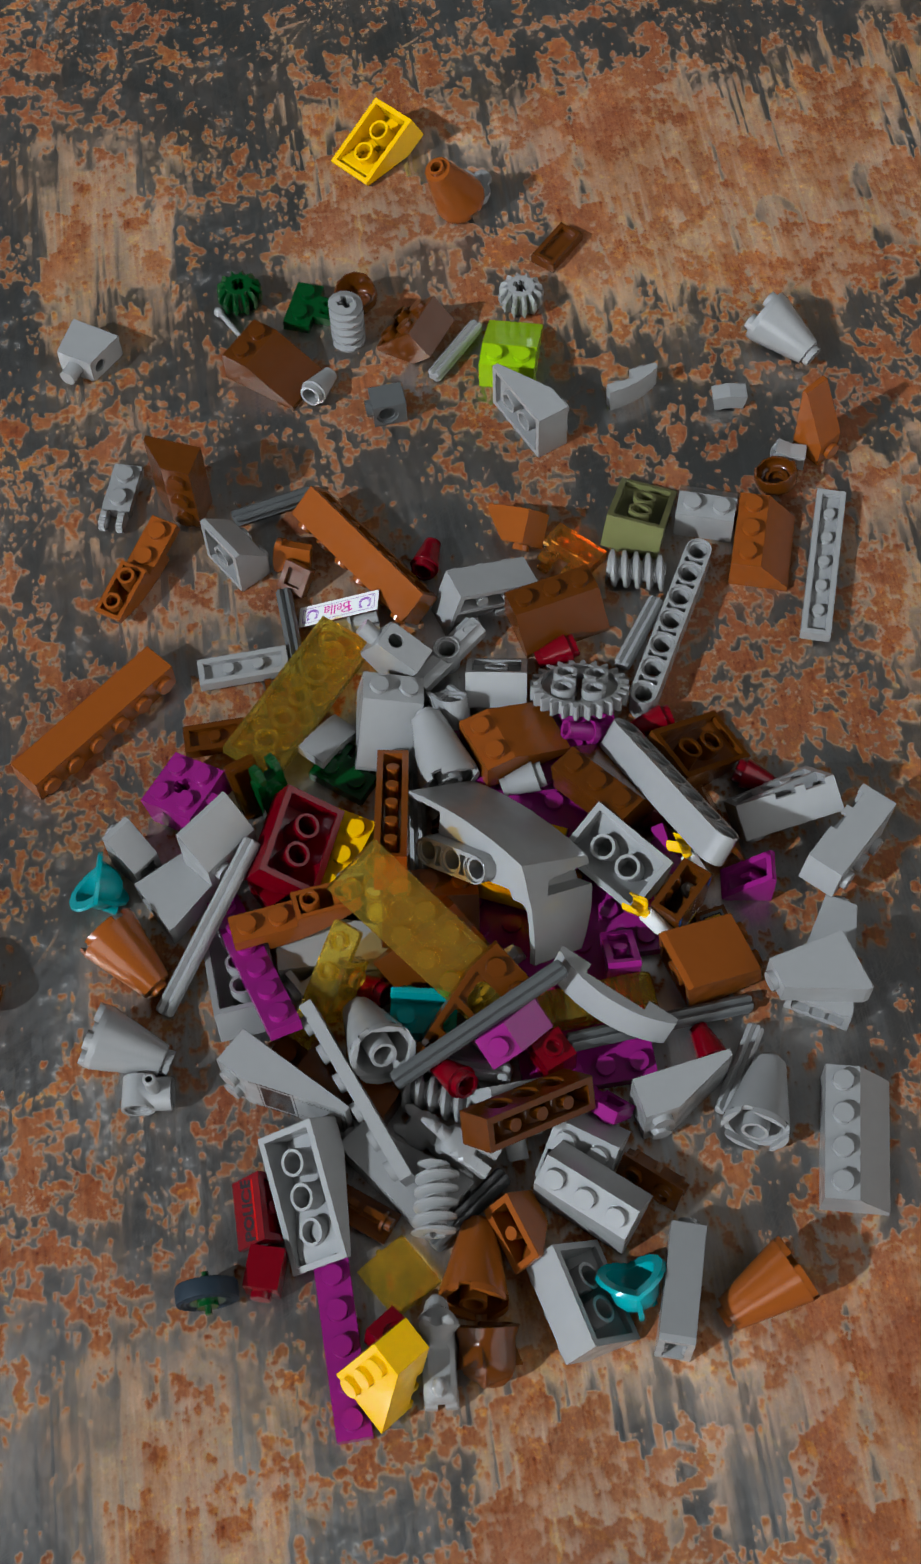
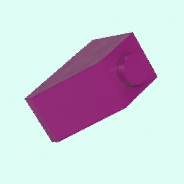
M535 998L475 1039V1043L493 1070L527 1049L551 1029L553 1024Z

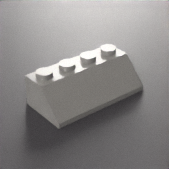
M825 1064L820 1077L819 1210L889 1216V1081L861 1066Z

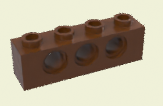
M563 1068L459 1110L463 1144L493 1153L596 1109L592 1075Z

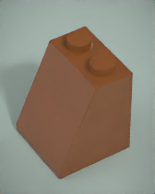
M731 913L666 930L658 934L660 958L686 1007L719 1000L761 980V968L764 967L763 960L756 949H750L746 941L749 937L741 921L736 923Z

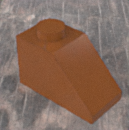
M489 503L488 510L501 540L512 543V549L529 553L530 548L542 549L549 520L548 514L529 508Z
M532 1190L508 1192L484 1210L515 1274L521 1273L544 1255L548 1220Z

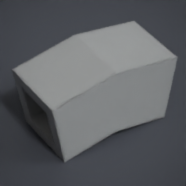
M725 383L711 386L714 410L744 408L748 398L746 384Z
M778 438L771 447L770 457L782 456L790 461L794 460L797 469L803 470L807 445L791 443Z

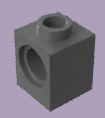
M401 382L368 388L369 400H364L366 415L367 417L372 416L375 427L408 421L406 400Z

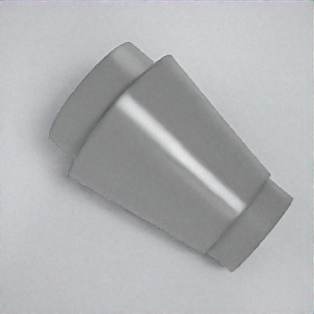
M325 367L302 384L300 392L303 400L312 406L322 404L337 379L335 371Z
M530 761L499 779L502 791L506 796L541 791V787L547 786L540 762L531 764Z

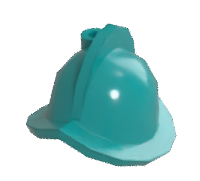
M103 851L98 852L96 867L77 884L72 892L69 904L73 911L81 912L93 908L115 915L119 907L125 906L129 901V895L123 887V881L118 871L103 861Z
M647 1254L629 1263L604 1264L598 1269L595 1280L600 1287L610 1293L612 1300L617 1306L626 1312L637 1313L639 1321H645L643 1311L658 1305L659 1282L666 1271V1262L659 1255Z

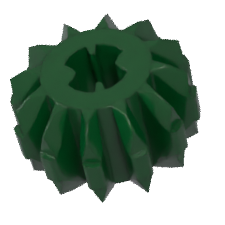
M243 270L239 274H234L231 271L230 277L222 276L221 283L217 284L218 303L227 314L234 312L237 317L240 313L249 315L250 310L257 311L258 304L262 303L261 283L259 279H255L253 273L245 275Z

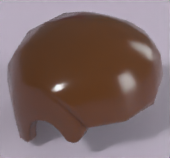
M354 271L345 274L337 282L334 293L350 291L357 294L362 300L364 314L369 313L376 305L377 290L365 273Z
M782 456L768 457L754 468L755 483L758 489L766 495L780 496L787 494L794 488L797 482L798 472L795 461H790Z

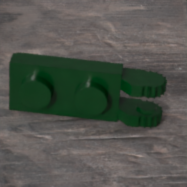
M272 753L264 756L268 768L264 772L256 765L248 768L252 779L250 783L265 819L274 795L288 785L282 767Z

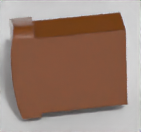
M278 537L273 549L274 571L281 572L285 560L289 558L312 568L313 545L293 542L287 538Z

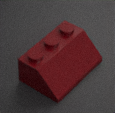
M288 784L273 797L258 839L260 849L244 880L273 893L288 895L291 892L321 885L345 811Z

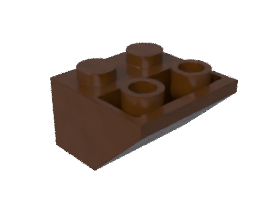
M434 296L425 300L418 299L407 308L402 306L393 315L395 320L383 330L380 335L382 339L376 348L380 352L415 364L431 357L455 319Z

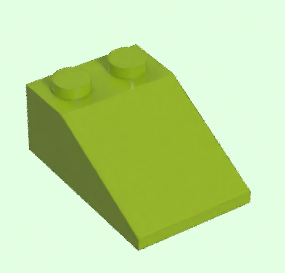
M489 320L479 359V386L493 387L492 365L496 363L536 380L543 324Z

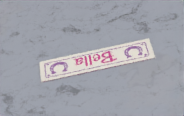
M379 589L300 608L298 627L302 628L377 610Z

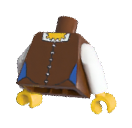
M676 832L673 833L676 841L667 840L666 847L670 852L681 853L682 861L652 901L650 907H648L647 898L633 892H629L633 897L632 905L621 904L623 910L640 916V920L657 935L663 931L690 923L704 903L713 875L707 871L697 853L691 850L687 842Z

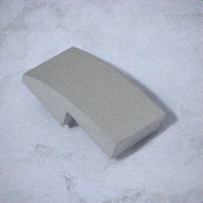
M656 362L629 369V379L607 384L606 405L609 411L636 401L656 385L658 368Z
M334 714L320 724L298 746V753L324 769L338 752L341 753L345 746L356 738V727Z

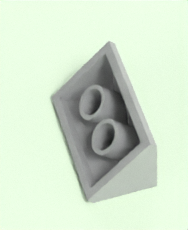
M600 802L595 805L569 837L588 856L589 864L578 869L620 904L632 905L633 897L629 892L643 896L647 900L651 899L659 892L674 862Z

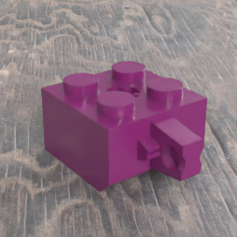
M175 752L142 797L141 802L153 821L180 831L222 791L229 795L232 789L224 770Z

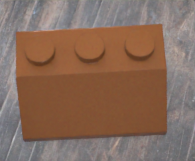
M740 492L728 584L787 591L795 516L769 495Z

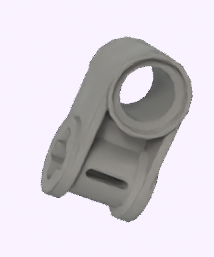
M449 684L446 686V689L434 693L430 691L424 692V708L433 707V709L440 710L453 730H459V721L470 717L467 694L459 690L454 684Z

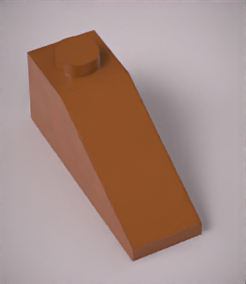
M824 375L803 390L793 443L807 445L805 457L816 465H819L826 458L831 459L839 449L840 428L828 378Z

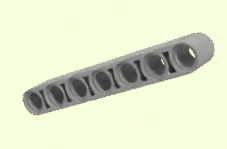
M695 538L686 544L630 688L628 706L629 712L635 718L658 705L709 570L712 547L704 539ZM643 698L647 699L648 701H640L638 699Z
M614 718L600 744L601 749L699 857L712 865L722 866L737 842L738 834L635 725L624 719Z

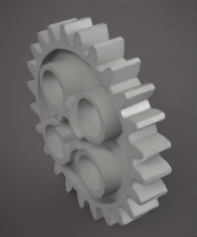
M583 659L580 663L569 660V664L558 661L556 667L548 664L547 670L538 669V674L532 675V680H530V700H534V706H540L541 712L550 710V716L561 714V719H565L568 716H573L574 721H577L579 717H584L589 721L591 716L602 719L603 713L612 716L613 710L621 711L622 705H627L630 689L629 679H625L624 673H618V668L608 669V664L597 666V661H593L591 664H586V661ZM578 679H583L581 700L576 701Z

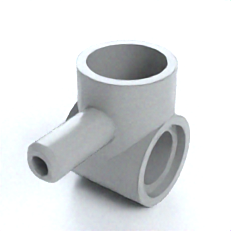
M130 1073L125 1075L122 1085L121 1112L130 1116H148L154 1114L155 1111L174 1110L176 1097L174 1077H156L152 1073Z

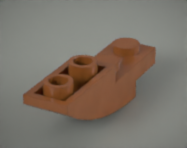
M154 515L151 516L127 562L121 560L94 609L96 613L122 623L139 606L170 560L167 553L180 531L178 525Z
M354 876L291 892L290 901L227 917L235 950L239 951L264 943H268L270 949L280 947L315 934L349 916L362 906Z

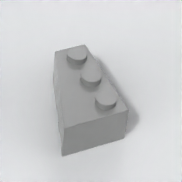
M524 556L512 559L506 558L490 563H479L462 568L455 567L446 570L436 595L438 598L432 605L431 610L446 636L454 630L453 627L458 626L466 617H473L480 622L478 617L494 611L496 615L504 613V592L537 582V579Z

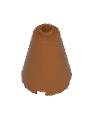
M443 157L434 158L427 164L425 169L426 179L435 209L441 218L448 223L460 224L469 221L471 215L481 210L485 200V192L481 182L475 176Z
M129 907L119 910L123 916L115 920L111 915L102 922L85 940L88 948H81L80 952L85 958L144 998H148L151 995L157 998L165 991L170 975L135 913Z
M482 1215L471 1216L462 1222L438 1294L447 1300L449 1310L452 1311L456 1318L467 1321H475L476 1315L487 1314V1320H493L503 1316L509 1309V1294L499 1241L487 1217Z
M778 1235L765 1246L718 1298L721 1306L716 1310L728 1328L734 1324L740 1330L814 1302L820 1295L801 1265L793 1257L792 1252Z

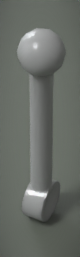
M216 307L214 310L215 316L221 318L233 333L239 337L241 332L224 314V309Z

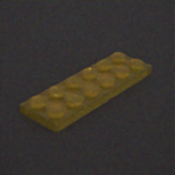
M322 616L224 744L223 753L235 760L251 753L262 772L268 769L264 756L272 753L284 772L298 753V746L316 729L366 661L361 656V651L367 642L358 634Z
M375 838L327 887L337 899L445 999L452 992L469 964L488 947L473 930ZM479 982L468 996L467 1002L468 1006L475 1013H478L499 999L500 996L487 982ZM456 1009L467 1020L469 1019V1017L461 1009Z

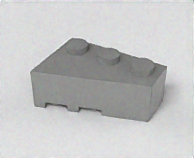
M807 765L723 801L732 829L738 834L739 838L748 842L761 840L768 834L825 817L844 809L834 774Z
M864 783L859 788L852 806L848 804L841 812L844 816L834 827H829L808 854L799 874L800 878L830 897L840 887L845 890L855 876L854 871L856 870L860 873L870 858L868 856L869 853L874 856L884 842V839L880 838L897 804Z

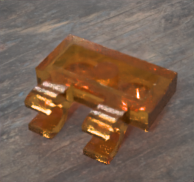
M560 522L544 538L542 546L544 550L537 556V559L541 561L537 565V569L547 574L559 557L568 563L561 570V573L584 565H588L591 573H593L606 559L607 551Z

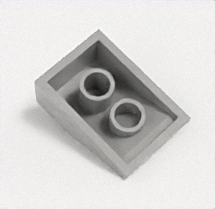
M498 363L492 365L493 403L539 458L566 444L569 406L565 398L559 397L553 388Z
M363 671L357 688L355 770L377 772V750H409V775L412 773L417 774L412 719L416 716L418 710L424 708V678Z
M730 1048L632 1079L629 1103L635 1106L633 1115L642 1139L652 1137L653 1140H658L669 1136L672 1133L671 1130H675L725 1080L733 1055Z

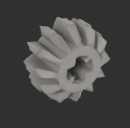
M517 272L515 277L507 275L506 280L500 283L498 302L502 306L504 313L511 312L513 318L517 315H522L525 318L527 313L535 315L537 309L541 308L544 289L542 284H539L538 277L530 278L529 273L523 276Z

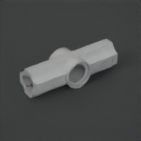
M466 617L447 636L438 638L434 642L433 651L418 673L412 676L424 678V692L431 691L446 675L458 671L461 660L486 637V630L475 618Z

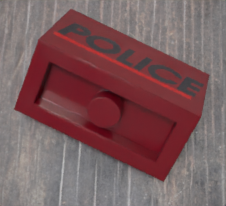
M256 1171L233 1183L232 1190L239 1252L248 1251L250 1243L284 1246L285 1243L266 1172Z

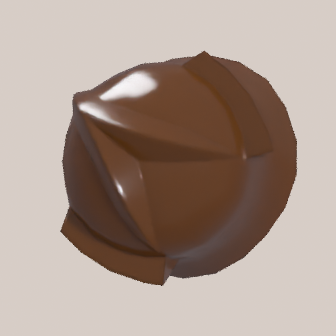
M480 1321L478 1326L460 1325L454 1332L458 1345L457 1370H462L464 1376L478 1383L483 1389L498 1388L505 1385L512 1378L516 1365H524L516 1347V1336L520 1324Z

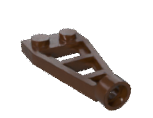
M496 940L469 964L421 1038L416 1042V1054L428 1047V1042L434 1043L447 1034L443 1029V1024L455 1009H461L469 1018L477 1014L468 1006L467 1002L468 996L477 983L487 982L502 997L530 978Z

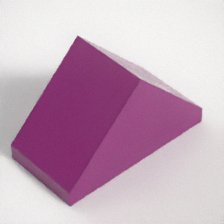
M768 850L748 858L744 862L741 861L721 869L722 899L725 901H771L777 882L775 852Z

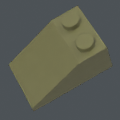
M622 477L606 516L600 545L608 547L610 550L614 548L615 552L626 550L634 554L635 551H638L640 558H644L648 552L652 559H656L663 543L677 491Z

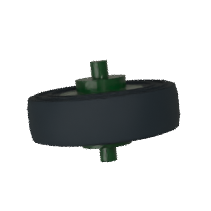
M208 1271L201 1272V1277L179 1283L174 1289L175 1304L179 1310L205 1311L206 1316L213 1315L212 1310L234 1304L239 1300L240 1295L239 1284L235 1277L209 1275Z

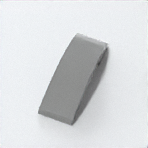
M564 946L559 950L554 961H561L568 972V976L557 984L575 1003L596 1019L620 1032L650 1042H665L679 1019L651 1001L643 1009L588 974L587 971L591 963Z

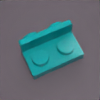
M411 985L391 987L390 1015L411 1032L414 1040H419L453 989L443 986L435 988H416ZM455 1009L443 1024V1029L447 1033L457 1027L458 1009Z

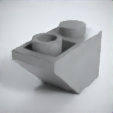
M124 817L121 821L114 823L107 829L102 840L111 862L132 883H137L162 866L158 853L127 817Z

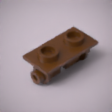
M629 1148L627 1153L624 1152L616 1173L651 1194L657 1203L675 1212L681 1197L685 1195L690 1186L689 1183L685 1182L686 1177L677 1174L666 1166L663 1167L660 1173L655 1171L659 1163L658 1161L641 1152L640 1149L635 1151Z
M347 1184L349 1226L385 1245L402 1214Z

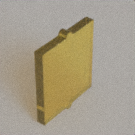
M402 1234L385 1249H378L376 1256L357 1271V1274L387 1310L393 1305L402 1315L415 1304L421 1305L422 1298L441 1283V1280Z

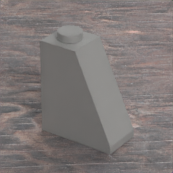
M843 930L769 958L766 972L764 973L768 987L771 991L776 990L780 1000L865 1002L869 1000L874 988Z

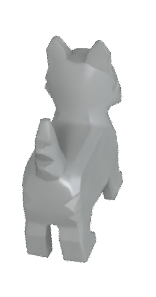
M406 1104L404 1106L409 1118L405 1125L394 1124L392 1126L396 1135L421 1152L429 1150L436 1159L449 1162L450 1167L469 1176L471 1179L474 1177V1173L480 1179L487 1177L491 1167L483 1162L482 1159L487 1156L495 1161L502 1149L488 1153L463 1144L461 1125L453 1124L446 1126L440 1123V1118L435 1114H431V1112L423 1111L413 1104Z
M433 1294L425 1301L424 1310L415 1323V1330L421 1334L422 1339L430 1347L423 1368L425 1411H438V1405H445L447 1411L460 1409L457 1346L454 1333L460 1327L456 1316L449 1310L447 1300L439 1294Z

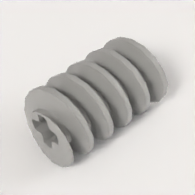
M336 292L328 300L331 334L334 340L333 345L342 352H355L364 345L366 340L363 303L361 298L354 292Z
M611 548L608 554L605 583L608 577H610L612 586L616 587L619 580L622 579L624 588H628L631 581L634 580L635 588L640 589L643 582H646L648 591H651L654 584L657 583L659 592H663L667 562H663L662 554H658L655 561L652 562L651 555L648 552L643 560H640L638 551H635L632 558L628 559L626 550H623L618 558L616 557L615 549Z
M423 1074L405 1086L401 1102L402 1110L404 1111L406 1104L413 1103L423 1111L427 1106V1110L431 1114L436 1115L440 1110L441 1118L445 1121L454 1113V1120L457 1124L461 1123L459 1110L473 1105L470 1096L464 1099L450 1096L442 1084H437V1078L433 1074L428 1081H424Z
M424 1159L418 1161L416 1169L419 1173L415 1176V1183L418 1187L414 1189V1197L417 1201L413 1203V1211L416 1215L412 1218V1225L416 1229L411 1232V1235L423 1239H441L447 1235L456 1234L457 1229L447 1225V1221L457 1219V1214L448 1211V1207L457 1206L458 1200L448 1196L449 1193L458 1192L459 1186L449 1183V1180L459 1178L460 1172L450 1169V1163L444 1160Z

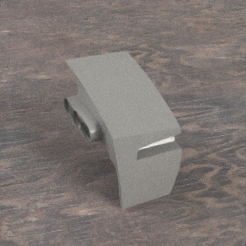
M473 780L409 791L408 797L440 812L439 833L424 836L417 841L416 854L418 859L426 866L471 884L478 885L489 881L509 889L513 900L521 903L527 911L530 964L538 965L554 959L562 946L572 952L582 948L591 912L592 883L577 878L575 869L589 864L588 856L575 843L527 807Z

